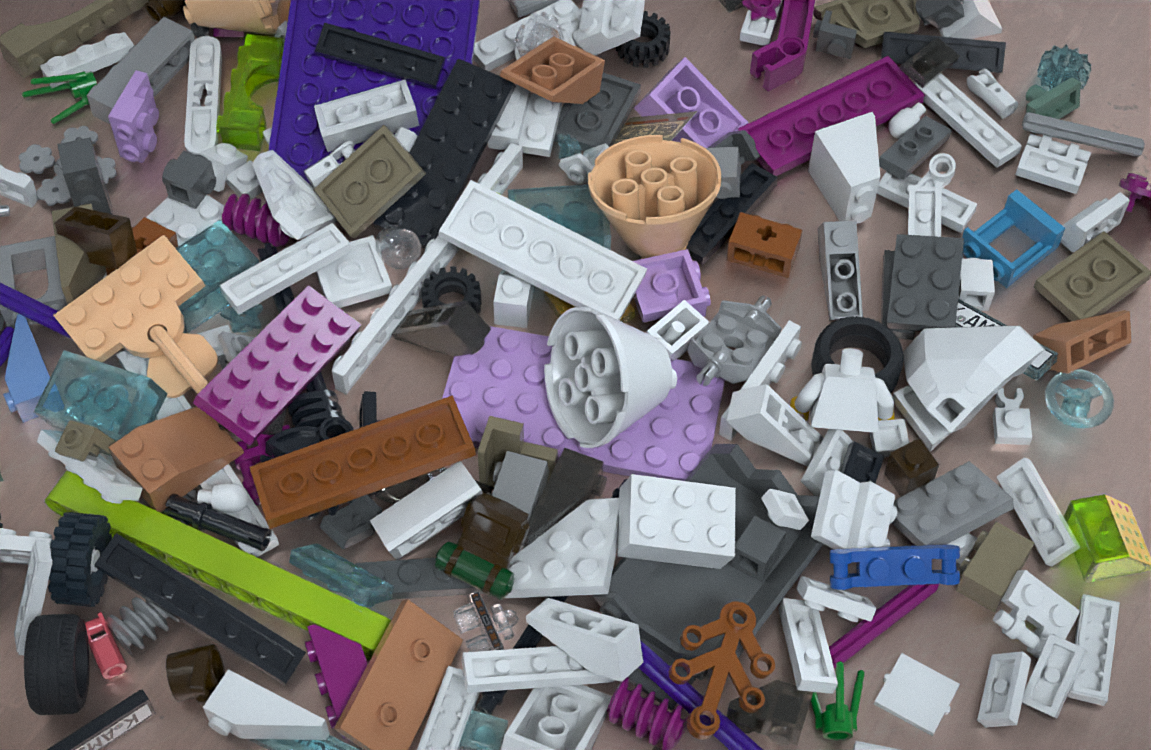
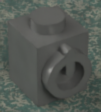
M964 0L916 1L917 13L925 25L932 24L936 28L942 29L951 26L955 21L965 17L963 9Z
M183 151L178 159H171L163 171L162 181L166 186L168 197L197 209L205 196L214 190L216 185L212 161L202 155H194L187 151Z

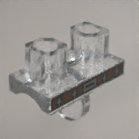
M476 591L469 594L470 603L453 611L456 625L461 634L477 627L481 631L482 635L465 641L468 652L504 650L498 633H502L504 640L514 637L511 628L519 620L514 610L503 611L501 604H495L491 607L493 616L490 617L480 592Z

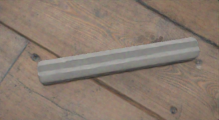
M1031 112L1025 114L1022 122L1025 131L1135 157L1142 155L1145 146L1144 140L1141 138Z

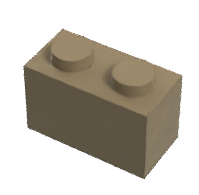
M996 521L989 533L985 530L980 533L973 546V549L977 551L973 559L966 556L958 569L961 579L956 591L995 613L1016 572L1024 566L1035 543Z

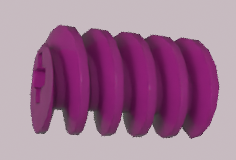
M235 193L231 194L226 201L222 213V225L226 230H235L240 235L246 234L251 239L258 238L260 242H269L272 246L276 247L285 245L288 242L290 236L281 230L280 223L273 218L267 202L262 206L261 199L255 197L250 202V196L247 193L242 194L239 199Z
M629 677L620 682L609 702L607 712L610 711L609 721L612 724H617L623 719L622 728L625 731H630L636 726V736L638 738H644L650 732L649 743L655 746L663 740L662 750H673L680 742L687 728L688 716L685 719L681 718L682 706L678 705L672 712L667 711L668 698H664L658 705L654 704L656 692L652 690L645 698L641 697L642 684L639 683L630 691L628 690Z

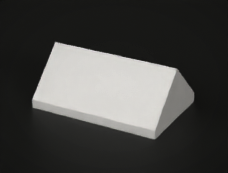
M964 0L963 9L965 17L955 21L951 26L939 29L942 37L973 39L1002 32V27L988 0Z
M406 80L314 106L320 132L328 152L334 151L347 141H352L354 144L365 142L383 125L387 126L393 133H396L398 127L409 129L419 126L416 108Z
M459 461L371 519L370 522L387 550L396 560H399L462 518L469 502L476 499L483 492L462 462Z

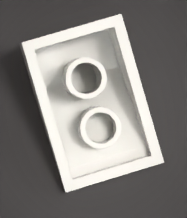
M584 685L534 688L505 733L501 750H592L608 713L607 709L612 696Z

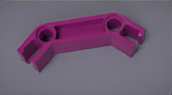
M783 0V12L778 39L752 52L750 74L757 79L761 77V72L765 71L763 87L767 92L796 78L803 72L815 0Z

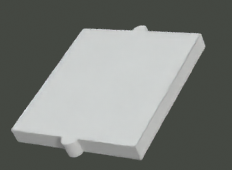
M901 653L891 673L885 674L883 679L885 684L879 692L874 705L933 736L943 716L950 713L951 707L949 705L960 684Z

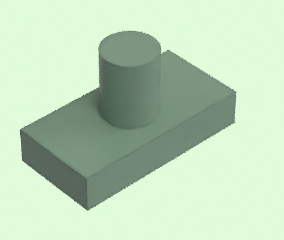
M1071 77L1049 91L1038 85L1031 86L1026 93V100L1029 102L1026 106V113L1031 112L1056 119L1064 117L1080 107L1081 82Z

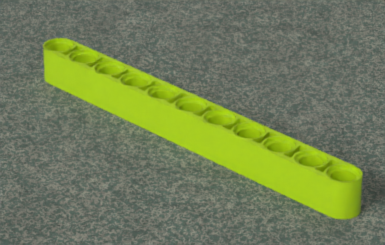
M66 471L45 499L46 505L62 517L66 512L104 515L108 518L107 523H110L111 529L109 533H112V538L117 533L169 567L309 632L307 626L316 624L361 644L365 658L369 661L391 622L389 618L137 501L123 500L120 504L108 502L101 497L102 494L98 490L83 483L84 479L70 471Z

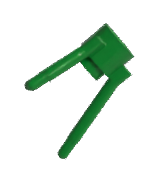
M92 71L34 78L30 81L32 85L67 83L55 88L46 86L25 91L22 93V96L26 98L70 89L73 98H80L81 100L53 117L51 123L56 124L82 107L89 105L87 94L94 85H97Z
M841 661L836 664V678L838 682L836 687V703L826 705V711L822 713L817 693L807 691L815 715V729L822 730L825 739L836 741L850 739L853 737V732L857 731V714L865 675L863 670L857 672L850 711H848V705L844 704V664Z

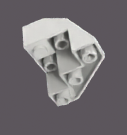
M1021 326L925 328L903 351L906 379L925 408L950 433L964 428L1010 378L1022 374L1045 349Z

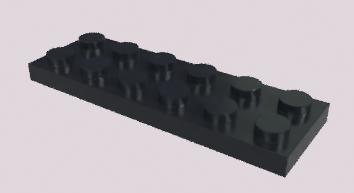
M457 59L410 151L411 156L426 174L374 221L373 224L376 228L384 230L391 227L390 230L392 231L386 230L385 232L424 249L431 239L437 238L441 226L462 195L516 88L515 83L466 61Z

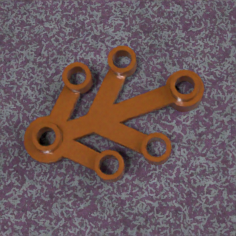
M734 601L726 604L720 611L718 620L701 627L697 625L687 626L680 636V643L686 650L695 651L704 641L724 634L721 646L689 661L682 658L677 659L669 668L668 674L670 679L679 685L687 683L692 676L713 668L701 706L695 708L687 718L689 733L700 740L712 737L720 726V718L716 710L728 675L740 696L739 704L744 711L748 713L757 712L765 702L763 692L752 686L735 653L740 641L751 661L750 671L756 678L765 679L775 669L774 659L769 654L762 652L752 632L756 626L755 613L743 602ZM733 614L740 615L744 619V623H736L733 619ZM687 633L695 634L698 637V642H690L687 639ZM757 661L765 662L768 666V671L760 670L757 666ZM675 667H683L687 672V676H679L675 671ZM746 696H755L757 705L749 704ZM700 715H707L711 720V725H703L700 722Z

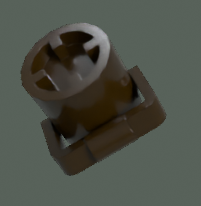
M209 644L167 655V679L174 698L178 702L195 698L203 707L225 675L223 660L217 646Z

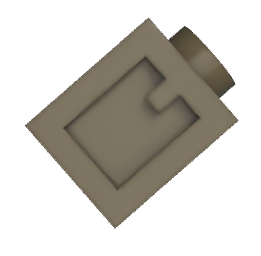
M69 420L55 448V452L83 462L87 455L98 457L99 453L112 456L108 447L116 441L96 427Z

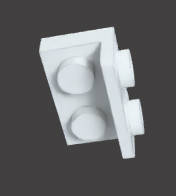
M1119 192L1110 200L1105 198L1101 202H1094L1062 225L1065 227V231L1060 242L1074 253L1103 231L1108 233L1121 223L1130 200Z

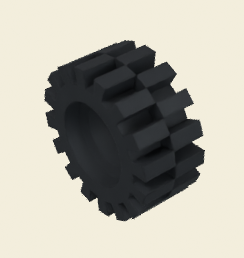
M644 11L640 37H648L653 40L650 42H638L633 39L616 46V52H618L620 59L624 58V62L627 64L633 61V67H638L639 63H643V68H649L650 62L653 66L658 65L659 60L663 62L670 48L671 31L669 24H665L666 20L663 17L658 20V14L653 13L650 17L648 16V11Z
M450 266L451 272H446L445 267L439 269L440 275L433 271L430 274V280L426 278L423 282L424 287H421L423 311L427 320L431 319V324L434 326L441 322V329L447 330L448 325H452L453 330H458L459 323L463 325L464 322H469V319L474 322L477 319V313L480 314L481 312L480 283L476 281L473 273L467 276V270L464 268L458 273L454 266ZM450 292H456L464 296V299L456 304H445L439 301L442 295Z

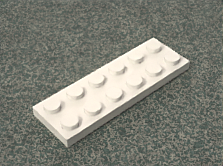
M470 180L439 230L440 238L575 307H591L619 321L647 272V268Z

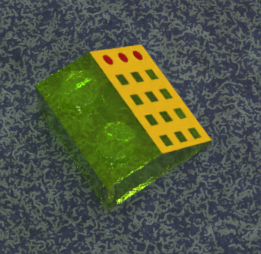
M1105 494L1070 501L1063 517L1081 546L1080 549L1074 552L1085 583L1151 571V557L1130 505Z

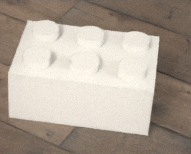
M631 474L620 487L617 556L721 569L735 557L736 488Z

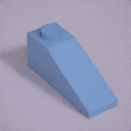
M19 314L16 318L5 373V381L9 392L3 395L10 412L18 411L24 423L63 407L26 317Z

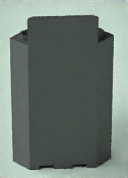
M714 444L685 481L736 488L735 544L754 516L764 521H771L768 516V510L761 499L769 489L792 493L796 496L809 521L801 530L784 526L780 527V529L786 531L784 549L765 580L761 582L732 567V560L721 569L623 557L612 571L608 594L592 595L601 606L600 612L602 614L638 624L640 640L670 667L677 659L682 658L689 661L721 646L724 634L704 641L695 651H689L681 645L680 636L687 626L697 625L701 627L718 620L720 611L730 602H743L754 611L756 626L752 632L755 636L823 546V543L811 538L820 496L797 495L780 470L756 469L738 444ZM733 614V619L736 623H744V619L740 615ZM687 633V639L690 642H698V637L695 634ZM740 641L735 651L738 658L744 651ZM675 667V671L681 677L687 676V672L683 667ZM639 668L635 669L628 676L629 682L634 686H637L639 683L642 684V691L646 694H649L652 690L655 691V700L659 703L664 698H668V709L671 711L678 704ZM713 668L692 676L688 683L692 685L696 678L699 680H710Z

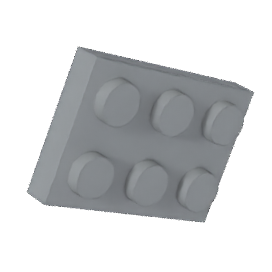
M968 461L894 500L893 505L897 508V516L892 524L916 546L947 545L1014 509L1013 498Z

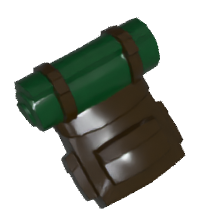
M482 493L478 495L476 499L469 502L461 521L463 531L457 544L448 541L441 546L436 554L435 568L444 572L450 578L455 577L481 590L487 596L503 600L511 593L515 574L509 570L510 561L514 553L520 552L525 544L530 528L527 522L529 514L489 494Z

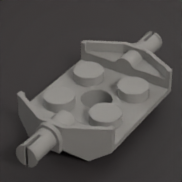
M760 296L755 305L722 300L715 317L695 340L692 337L689 343L688 353L693 364L702 368L701 372L696 376L699 384L703 382V386H707L714 377H721L732 384L748 380L782 330L766 312L772 305L770 298L767 297L765 300L766 296Z

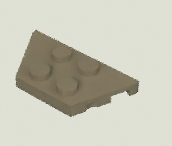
M834 0L815 6L813 14L816 19L822 21L826 10L832 11L830 24L857 30L855 42L864 48L882 43L884 31L911 34L917 32L920 25V17L916 10L917 0Z

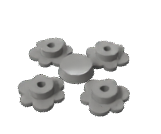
M81 126L78 129L68 128L64 132L65 138L61 143L91 137L94 144L98 141V135L94 131H89L87 126ZM33 144L27 148L26 152L19 155L21 162L19 167L24 173L33 171L35 174H41L44 172V169L51 168L54 165V172L57 176L53 179L42 181V187L36 192L38 199L45 201L49 206H53L56 203L65 204L71 200L63 176L61 160L59 158L55 162L49 147L42 148L40 145ZM97 156L105 183L107 184L109 179L117 175L114 169L116 166L115 161L112 158L102 159Z

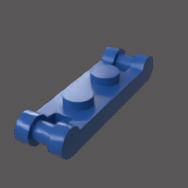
M922 545L830 550V563L833 564L834 575L830 576V588L845 590L852 587L923 584L956 585L960 583V571L956 570V559L960 558V546ZM932 559H941V570H932ZM856 562L857 573L848 574V564Z

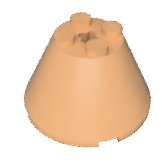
M185 0L187 6L183 7L188 23H196L202 27L275 35L277 28L280 26L278 14L273 16L271 3H274L275 0Z
M663 135L638 136L612 145L595 159V166L591 173L589 172L588 188L592 199L627 247L640 255L641 259L686 250L688 241L710 208L721 187L719 163L706 148L684 138H681V143L663 140Z

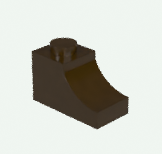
M75 206L54 223L57 234L76 243L87 254L91 264L104 266L109 269H119L137 253L130 218Z

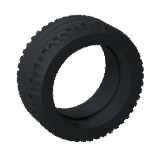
M863 316L840 318L827 325L815 343L811 363L813 376L822 373L825 364H835L830 356L834 352L848 347L861 348L871 352L881 361L884 369L875 373V378L883 380L891 394L898 383L904 361L903 349L896 334L889 327H885V324H881L879 321H875V319L864 318Z
M76 614L40 615L28 627L24 651L25 690L30 708L38 715L78 713L85 705L89 685V644L85 623Z

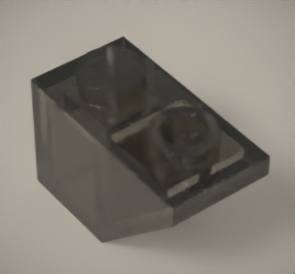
M775 680L758 688L763 692L765 702L757 712L748 713L744 711L739 704L740 697L730 701L726 717L744 733L756 732L768 736L771 741L777 744H793L798 746L813 692L797 690L796 685ZM746 696L749 704L757 705L755 696Z

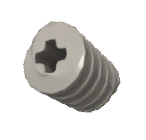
M134 597L131 601L134 611L126 606H122L119 609L122 620L113 615L107 618L111 632L131 656L130 646L132 644L141 650L145 648L142 639L144 635L153 641L157 639L154 630L156 626L166 632L169 630L166 621L168 617L176 622H180V620L150 601L146 600L145 602L138 597Z

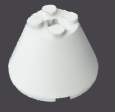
M574 307L565 311L557 319L550 332L547 345L552 346L550 364H544L548 401L553 416L564 435L568 439L575 438L580 442V447L595 448L607 444L662 403L670 389L676 387L677 374L671 367L666 342L661 337H653L591 307Z

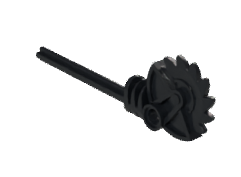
M266 243L264 248L257 250V253L262 262L277 254L278 251L276 246L272 247L271 243ZM290 286L273 295L279 314L295 299ZM321 372L305 387L307 393L299 394L287 406L288 412L292 416V424L295 427L283 430L266 441L265 453L269 456L261 455L260 463L354 430L351 423L342 414L337 394L334 391L327 390ZM339 505L326 510L331 516H334L338 511ZM321 511L306 516V518L311 520L317 517Z

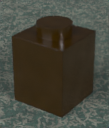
M918 438L890 453L884 475L899 495L903 496L934 480L939 464Z

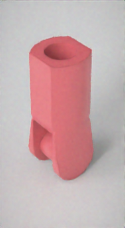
M102 612L97 613V618L85 623L88 644L102 676L105 679H112L124 673L127 665ZM105 630L106 634L92 640V635Z

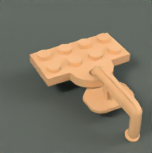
M162 235L124 263L119 269L110 273L54 314L60 325L95 368L122 348H125L132 355L149 358L147 377L160 394L167 398L180 397L191 388L198 394L209 383L205 378L216 369L218 364V356L215 350L202 335L183 333L184 316L178 306L204 288L205 284L165 235Z

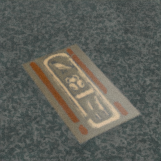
M698 111L632 117L623 125L613 145L623 140L645 135H663V140L672 141Z

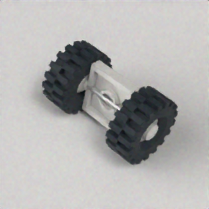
M66 512L58 520L59 527H55L53 532L54 540L51 534L31 531L29 537L17 536L15 531L4 529L3 523H0V562L29 565L33 543L35 541L49 542L52 566L48 589L49 592H52V601H55L54 603L95 607V604L100 602V597H103L105 592L104 584H107L108 576L95 568L94 564L112 540V533H109L111 529L110 523H107L108 518L104 515Z

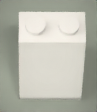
M872 112L815 131L808 172L839 221H856L861 223L872 216L880 181L876 122Z

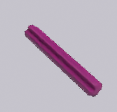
M939 584L908 585L878 608L871 622L867 620L861 621L829 646L833 667L836 668L837 662L841 661L844 663L931 596L937 591Z

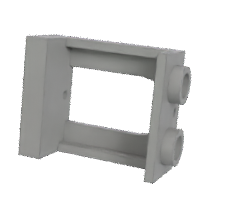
M55 236L0 246V283L16 290L14 275L47 269L48 290L42 297L35 300L57 311L68 305L61 288ZM0 305V312L6 326L15 328L16 318L19 314ZM26 317L29 326L39 324Z

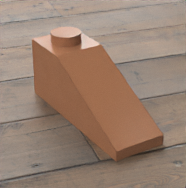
M1123 310L1056 324L1034 334L1033 339L1044 349L1054 353L1041 368L1069 374L1131 343L1130 311Z

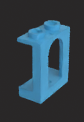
M1016 189L1008 195L1004 209L974 232L968 227L964 229L962 238H964L963 254L966 258L992 260L994 280L1007 289L1059 247L1065 227ZM1014 225L1036 244L1011 263L989 244Z

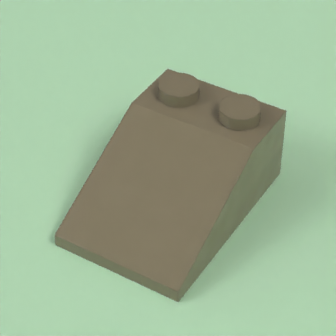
M92 204L76 206L93 210ZM73 207L52 211L61 288L67 304L100 282L106 273L104 266L91 264L87 254L76 243L57 234L54 223Z

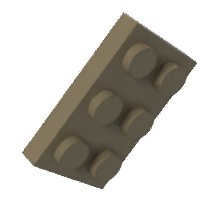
M383 125L313 190L349 236L356 238L426 173L393 132Z
M1103 231L1036 279L1034 288L1068 319L1075 321L1102 315L1150 279L1151 271Z

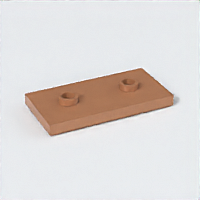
M409 599L401 601L334 730L363 750H408L442 684L447 667L451 666L463 639Z

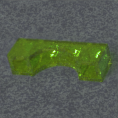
M247 34L244 46L239 47L237 55L238 66L237 69H233L231 72V89L224 96L223 116L219 115L217 119L216 130L217 134H221L223 143L231 144L236 149L261 151L264 140L263 131L267 130L264 109L250 99L259 88L279 81L284 50L283 38Z

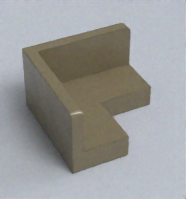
M489 416L478 448L480 486L494 490L496 482H493L495 467L498 462L504 461L506 452L510 451L548 462L550 476L541 501H547L558 469V449L524 442V423Z

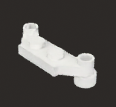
M940 153L935 155L930 160L929 171L916 185H909L908 235L941 237L942 189L951 182L956 168L955 160L949 154Z

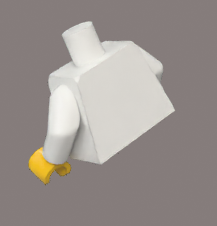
M852 348L842 350L840 365L825 364L822 373L815 374L800 391L799 395L793 397L790 401V406L797 413L803 414L805 421L809 419L810 411L811 427L878 433V421L895 420L894 400L883 380L875 378L873 368L861 367L863 352Z

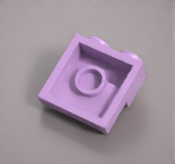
M137 70L108 115L120 157L131 162L143 163L149 152H153L155 149L157 136L154 133L153 126L156 125L159 118V110L155 104L153 88H151L148 74Z
M688 249L633 261L647 268L646 275L633 296L643 323L662 319L684 300L703 317L706 316V308L711 304L710 294L707 287L701 286V273L698 262L692 261Z

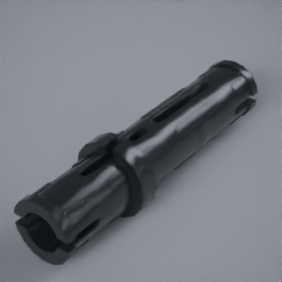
M172 494L166 503V506L171 507V509L166 508L164 511L165 515L188 522L199 531L206 529L254 547L259 551H264L270 543L271 539L266 538V536H272L271 529L260 527L212 509V505L203 502L199 504L177 494Z

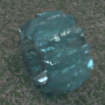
M1067 44L1062 49L1054 45L1050 51H1045L1042 55L1037 69V76L1041 78V86H1049L1050 90L1071 77L1080 81L1081 89H1083L1091 73V63L1088 62V54H1079V47L1072 50L1068 48Z

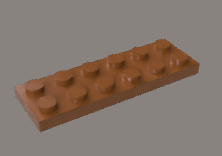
M452 395L249 468L269 529L476 456V451Z

